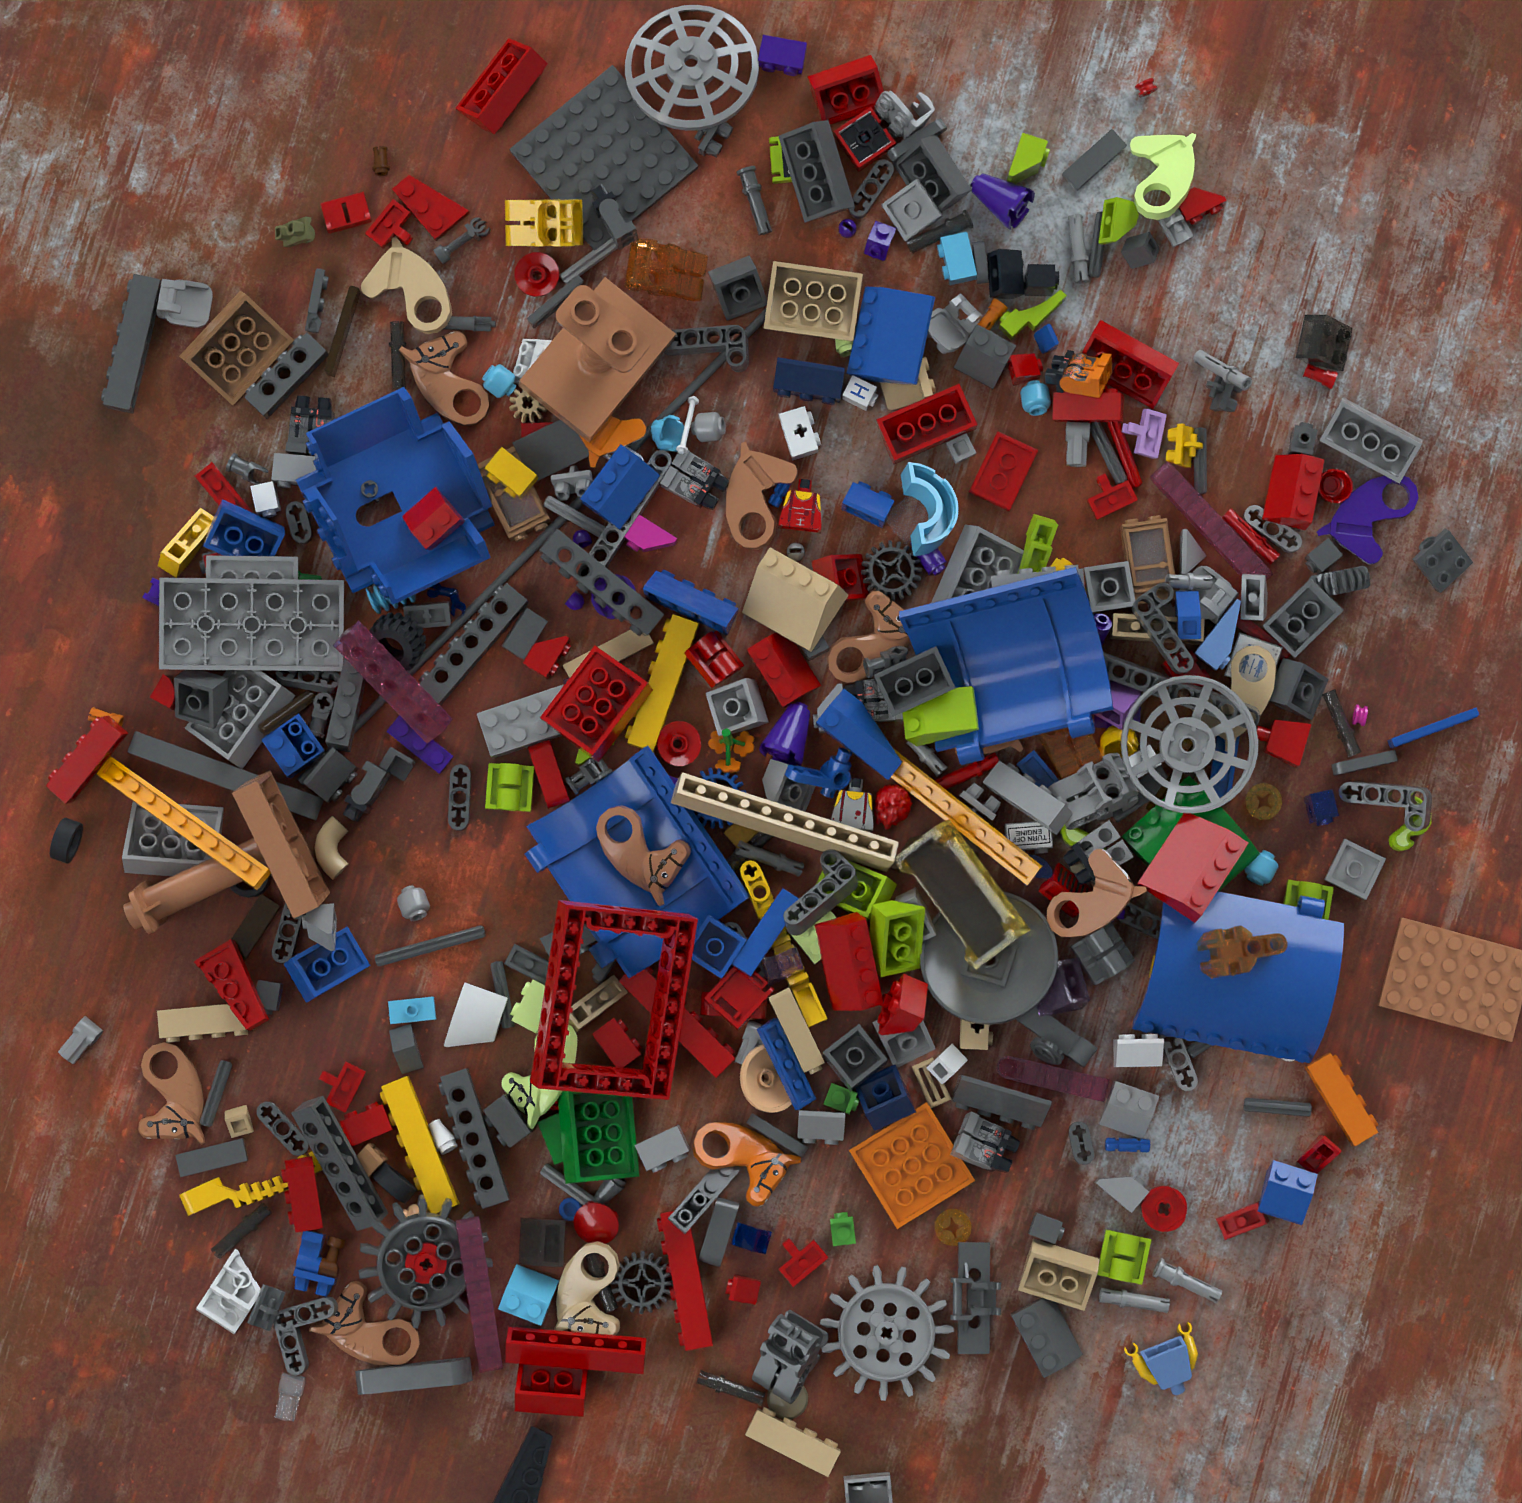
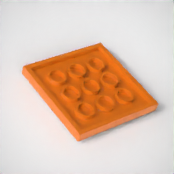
M927 1102L916 1108V1113L888 1125L849 1150L897 1229L975 1181L964 1161L950 1155L953 1144Z

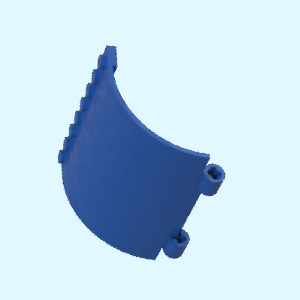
M1076 567L899 611V619L909 636L915 655L936 646L955 688L974 687L979 730L935 742L937 752L956 748L961 765L984 760V747L1068 727L1072 739L1095 733V726L1091 715L1114 709L1109 676L1098 629Z
M649 746L641 749L622 766L570 802L526 826L538 845L531 848L524 855L537 873L548 868L568 899L573 902L690 914L698 919L697 933L708 915L719 920L750 898L749 893L691 809L671 803L675 784ZM623 805L633 809L639 815L649 851L666 849L678 839L685 841L690 846L691 853L674 881L663 892L664 905L659 906L651 892L640 888L625 878L604 854L597 836L596 827L599 817L610 807ZM621 815L612 816L607 823L609 836L618 842L629 840L633 831L631 822ZM599 929L598 932L590 930L598 943L592 946L589 951L601 969L617 960L627 977L631 978L660 960L663 938L648 934L638 936L629 932L616 934L610 930Z
M1217 891L1196 923L1163 902L1154 964L1142 1005L1133 1020L1132 1029L1166 1037L1227 1047L1234 1050L1253 1052L1255 1054L1274 1056L1276 1058L1292 1059L1301 1063H1311L1324 1036L1336 995L1343 952L1344 923L1322 919L1325 907L1324 900L1302 895L1298 899L1297 907Z

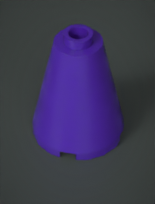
M982 173L980 176L976 175L970 185L972 187L971 192L1009 230H1011V226L1016 228L1023 221L1030 210L1026 208L1028 202L1033 203L1035 197L1034 191L1030 188Z
M801 702L789 704L761 743L759 751L762 755L766 757L768 753L773 756L772 760L789 765H802L810 719V711L807 709V705Z

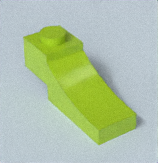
M1060 289L1048 300L1035 307L1018 311L1016 308L1012 312L1008 310L999 319L1001 321L999 329L1011 341L1026 326L1034 331L1065 301L1067 295Z
M1033 514L1026 533L1027 538L1019 569L1032 568L1033 572H1042V567H1046L1053 549L1051 544L1058 527L1055 520Z

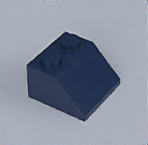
M896 1064L873 1074L856 1088L864 1113L874 1131L916 1113Z

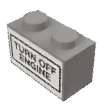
M1036 821L1004 824L1005 837L1024 852L1034 850V854L1048 853V849L1053 848L1052 832Z

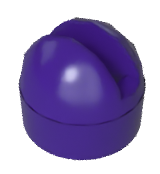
M844 219L840 222L839 233L842 237L851 238L855 235L857 227L853 220ZM846 223V224H847L848 226H850L853 230L850 231L848 228H846L845 226H843V224Z
M578 530L573 535V542L581 548L587 547L592 543L589 533L585 530Z
M576 590L565 602V605L571 610H579L584 605V598Z

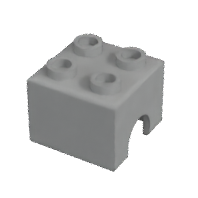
M889 1472L843 1476L846 1503H893Z

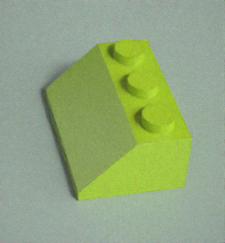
M893 900L872 904L869 936L877 974L880 977L920 969L925 907Z

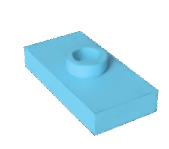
M434 997L388 1001L390 1024L436 1020Z

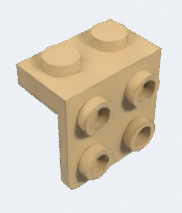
M926 357L922 358L917 385L880 382L888 410L893 411L904 408L932 396L933 392H936L933 379H929L927 371L930 369Z

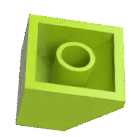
M1022 133L1007 181L1017 184L1037 174L1040 166L1045 167L1050 149L1046 148L1048 141Z

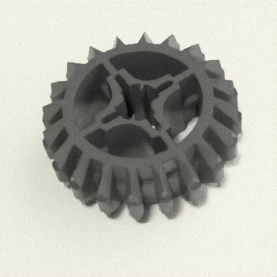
M889 540L888 548H885L883 542L879 543L880 551L873 546L871 550L874 556L869 553L865 555L870 562H862V566L868 568L861 571V575H868L867 578L863 579V584L871 583L867 591L870 592L875 588L876 591H880L886 596L891 595V600L894 602L895 595L897 594L900 600L904 599L902 592H905L908 596L912 595L909 587L913 589L918 588V585L913 580L921 581V577L915 575V573L922 572V568L915 567V565L920 563V559L912 560L914 557L913 551L910 554L907 553L909 545H906L902 550L900 549V541L897 542L895 548L892 547V541ZM886 554L898 555L892 562L878 559ZM903 559L907 561L910 567L909 578L900 570ZM897 563L895 572H898V574H892L887 578L888 570H885V568L891 569ZM874 564L879 567L878 569L884 575L880 583L873 576ZM892 580L904 583L903 586L896 589L885 588Z
M1365 566L1310 577L1329 596L1366 589L1370 586V574Z
M641 1251L640 1258H637L636 1253L632 1252V1261L625 1256L623 1259L626 1265L624 1266L619 1262L621 1272L618 1271V1279H614L611 1284H618V1287L612 1289V1293L620 1292L621 1295L616 1298V1301L619 1302L624 1298L626 1301L622 1307L626 1308L630 1303L632 1305L630 1312L633 1313L636 1306H638L639 1313L643 1314L644 1307L647 1306L648 1312L652 1313V1304L657 1309H660L661 1305L658 1300L660 1299L665 1303L668 1300L663 1296V1293L670 1294V1289H667L666 1285H673V1281H666V1277H670L671 1274L664 1273L663 1271L667 1268V1263L662 1266L659 1265L662 1260L661 1257H658L656 1262L652 1260L654 1253L651 1252L647 1259L645 1258V1251ZM639 1264L638 1275L634 1278L625 1279V1272L631 1266ZM646 1264L654 1267L661 1279L650 1278L646 1272ZM642 1271L643 1277H646L648 1282H654L644 1286L643 1294H641L639 1285L631 1283L640 1279ZM624 1286L636 1288L638 1291V1301L632 1299L626 1293ZM661 1286L659 1293L653 1299L645 1301L646 1290L649 1287Z

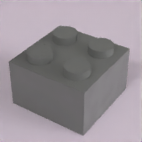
M859 1024L823 1051L822 1057L850 1092L885 1066L888 1060Z

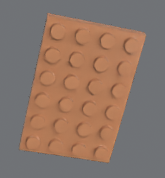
M1401 917L1377 1006L1512 1042L1522 1006V950Z

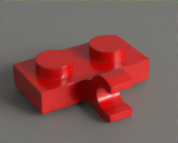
M392 199L365 232V235L383 249L394 235L408 246L413 238L401 227L412 214Z
M1105 473L1095 478L1102 493L1087 499L1096 520L1138 501L1129 480L1111 487Z
M347 1061L338 1077L323 1071L319 1080L333 1086L326 1100L328 1105L346 1113L367 1071Z
M788 1238L782 1244L792 1257L778 1269L794 1287L829 1257L814 1239L799 1251L791 1239Z

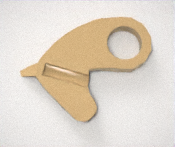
M397 237L392 238V247L379 259L363 280L361 291L368 298L374 299L384 291L403 288L409 322L417 331L422 333H438L448 325L452 316L447 289L435 270L424 259L412 251L403 248ZM428 299L437 300L442 306L441 315L432 323L421 322L416 315L418 306L421 302Z

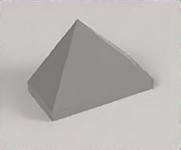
M1182 529L1180 532L1179 575L1189 573L1207 556L1187 529Z

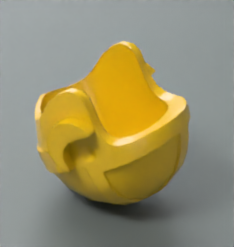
M1113 725L1108 727L1100 738L1098 751L1102 759L1103 756L1109 753H1119L1122 758V730ZM1129 729L1127 751L1128 756H1131L1137 752L1138 745L1140 744L1135 732Z

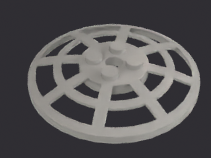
M702 5L674 7L648 20L633 37L625 59V77L628 90L640 110L661 125L685 131L712 128L735 116L751 98L759 75L757 49L745 27L724 11ZM701 11L715 15L708 23L700 20L681 21L679 13ZM670 16L673 24L661 30L653 40L641 37L651 25L662 18ZM725 18L734 24L743 34L747 43L734 45L728 34L717 27L722 19ZM697 26L705 29L700 37H687L684 27ZM673 30L676 31L679 40L675 41L670 47L659 43L665 35ZM713 32L724 40L727 47L715 49L708 42ZM635 46L648 48L644 60L645 73L633 78L631 61ZM656 51L664 54V65L652 70L651 59L653 52ZM751 52L752 70L749 82L746 85L735 78L738 71V54ZM731 55L730 73L727 74L718 69V58ZM689 59H695L697 61V64L694 67H688L685 65L686 61ZM667 74L673 83L669 93L659 86L655 78ZM714 77L724 82L715 92L707 95L705 86ZM649 82L655 93L665 100L661 111L658 112L648 105L638 93L636 87ZM730 87L742 93L732 106L717 115L713 114L710 103L720 98ZM681 88L688 90L696 89L699 98L684 99L677 96ZM674 104L684 107L701 106L705 119H674L669 117V113Z
M1185 675L1172 677L1155 684L1136 700L1124 721L1121 734V753L1128 776L1144 797L1166 810L1194 814L1221 807L1232 800L1244 788L1255 768L1258 755V736L1250 711L1235 692L1213 679ZM1180 683L1204 685L1199 698L1180 697L1172 700L1166 687ZM1212 689L1226 696L1238 708L1240 715L1228 720L1220 709L1207 702ZM1158 691L1162 705L1158 706L1150 714L1145 724L1132 720L1141 704ZM1180 704L1196 705L1192 717L1180 719L1174 706ZM1204 709L1213 713L1221 724L1209 728L1207 724L1201 721ZM1163 711H1166L1171 723L1163 731L1152 728L1151 725ZM1243 723L1247 727L1249 737L1247 761L1234 757L1235 738L1232 728ZM1129 729L1141 733L1140 752L1143 762L1131 767L1127 751ZM1224 732L1226 733L1228 743L1227 754L1215 750L1216 743L1214 737ZM1148 736L1160 740V753L1151 758L1148 757L1147 752ZM1185 738L1193 742V748L1189 752L1182 748V741ZM1211 759L1222 762L1221 769L1209 780L1203 768ZM1165 761L1173 769L1170 782L1161 777L1154 769V766ZM1230 766L1244 769L1242 776L1235 786L1219 798L1213 785L1217 784L1225 776ZM1147 770L1155 781L1168 788L1165 800L1162 801L1148 792L1139 782L1136 775ZM1182 772H1195L1200 784L1180 786L1179 782ZM1204 790L1211 802L1194 807L1173 805L1176 792L1195 793Z

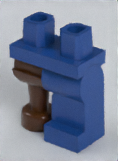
M310 1230L303 1231L293 1276H296L295 1289L307 1292L310 1280L318 1282L315 1294L328 1297L332 1286L336 1285L339 1248L343 1249L345 1247L346 1240L328 1236L327 1245L330 1246L327 1257L323 1258L320 1256L326 1234Z

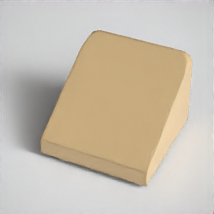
M246 1105L225 1111V1122L231 1138L254 1132Z

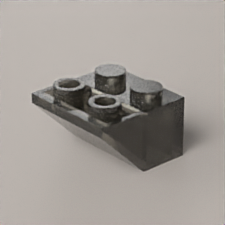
M1305 314L1296 358L1314 366L1344 371L1353 328L1328 315Z
M521 1217L519 1264L564 1267L567 1219Z

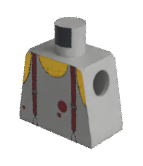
M851 778L848 791L839 790L831 820L863 831L872 832L871 793L862 792L863 779Z

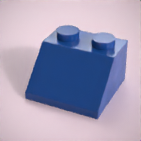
M859 481L857 484L853 482L842 502L841 510L883 528L894 504V500L891 499L892 496L883 491L876 493L870 490L871 486Z
M1273 1160L1266 1171L1258 1212L1302 1225L1314 1193L1318 1174Z

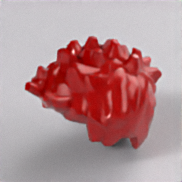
M887 784L876 792L874 815L877 825L882 823L885 830H888L892 824L896 826L908 817L911 811L912 800L909 792L904 787L897 784Z

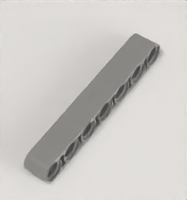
M664 450L656 451L647 464L660 477L645 496L643 502L639 504L631 515V521L624 524L621 530L608 523L589 552L593 558L597 552H605L607 557L600 563L606 568L625 541L624 536L638 515L643 513L658 490L670 466L672 467V459L668 452ZM659 457H665L668 460L667 465L664 467H658L655 462ZM611 532L619 535V539L615 543L607 541V535ZM582 564L578 570V575L581 577L588 570L585 564Z

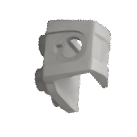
M892 91L881 93L876 101L874 112L881 121L885 120L889 124L888 131L893 137L902 136L906 139L921 130L935 110L931 100L926 95L919 92L916 97L920 104L916 102L911 104L912 109L920 117L917 121Z
M162 279L156 310L158 318L167 319L174 325L201 328L208 323L213 292L204 283L180 279L175 281Z
M962 294L949 302L950 304L944 309L937 308L932 311L927 337H932L937 342V349L943 354L954 352L966 344L976 324L983 317ZM960 308L968 316L966 320L958 318Z
M1200 566L1192 574L1211 575L1212 580L1208 581H1213V585L1210 590L1193 589L1192 591L1199 592L1201 619H1209L1214 624H1217L1227 607L1237 599L1239 593L1208 566ZM1184 588L1179 589V591H1186Z

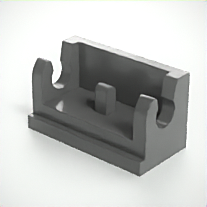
M450 601L407 604L403 607L404 617L408 615L411 621L416 620L418 628L451 625Z
M524 608L501 647L524 660L548 621L530 609Z

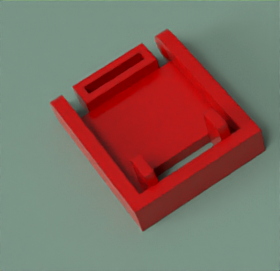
M733 966L708 993L704 1001L735 1029L739 1030L768 997L772 995L775 989L771 986L766 992H763L768 982L756 971L750 977ZM721 998L737 1011L733 1018L717 1004Z

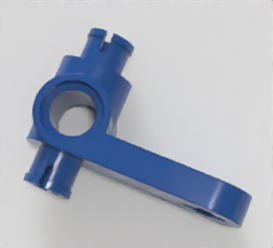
M839 747L837 755H832L822 765L820 770L788 765L785 776L798 783L822 787L820 794L828 798H834L836 790L844 789L851 780L849 771L852 764L849 762V759L852 756V752L846 748Z

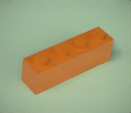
M1326 1053L1304 1066L1351 1146H1357L1379 1133L1376 1129L1379 1125L1372 1114L1368 1115L1364 1109L1367 1105L1360 1094L1356 1095L1352 1089L1355 1085L1348 1074L1344 1075L1340 1069L1343 1066L1336 1054L1332 1056L1331 1053Z

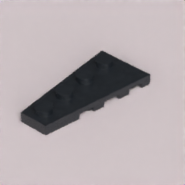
M533 1425L530 1426L492 1503H538L539 1491L553 1437L552 1434Z

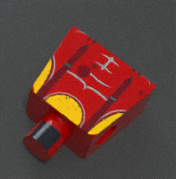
M799 479L798 490H788L779 519V529L821 533L820 494L811 493L812 480Z

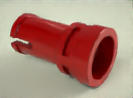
M1308 363L1303 377L1322 383L1321 385L1332 389L1338 372L1330 371L1329 369L1326 371Z

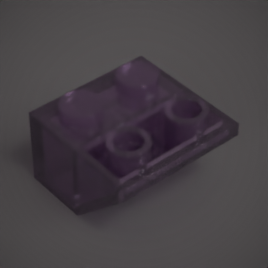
M1078 958L1058 961L1053 984L1043 1000L1037 1005L1040 1017L1081 1010L1090 1001Z

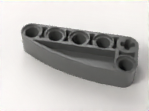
M470 1357L408 1363L355 1371L358 1395L452 1386L473 1381Z

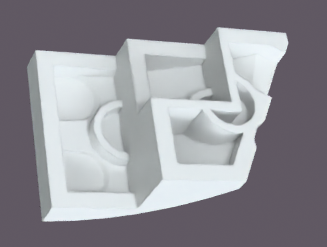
M464 983L444 1046L452 1047L495 1041L508 998Z
M235 1249L196 1308L197 1311L235 1334L249 1313L261 1290L252 1277L249 1268L242 1260L238 1250Z

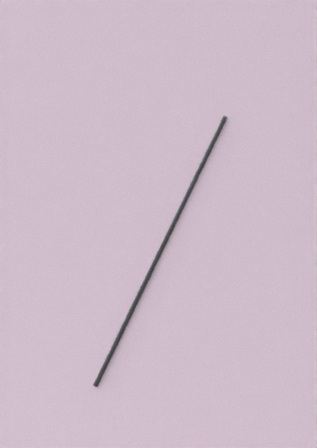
M766 308L744 329L748 338L765 322ZM739 334L733 340V342L739 341L742 338V335ZM721 352L655 420L672 415L727 360L726 352ZM652 423L646 428L645 436L642 439L628 446L630 449L636 452L652 436L650 432ZM578 496L569 507L577 511L583 505V502L580 500L581 497ZM559 515L423 652L414 667L405 674H401L358 717L355 733L567 519ZM327 748L297 778L302 785H304L305 779L331 749Z

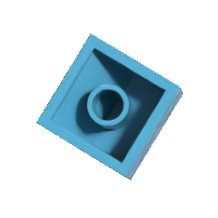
M516 1264L498 1309L541 1326L559 1280Z

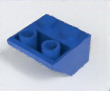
M297 714L261 739L285 775L290 779L310 766L325 752L300 714Z

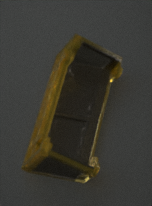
M950 819L934 826L894 857L899 870L902 873L914 875L966 946L965 959L975 969L984 965L1031 930Z

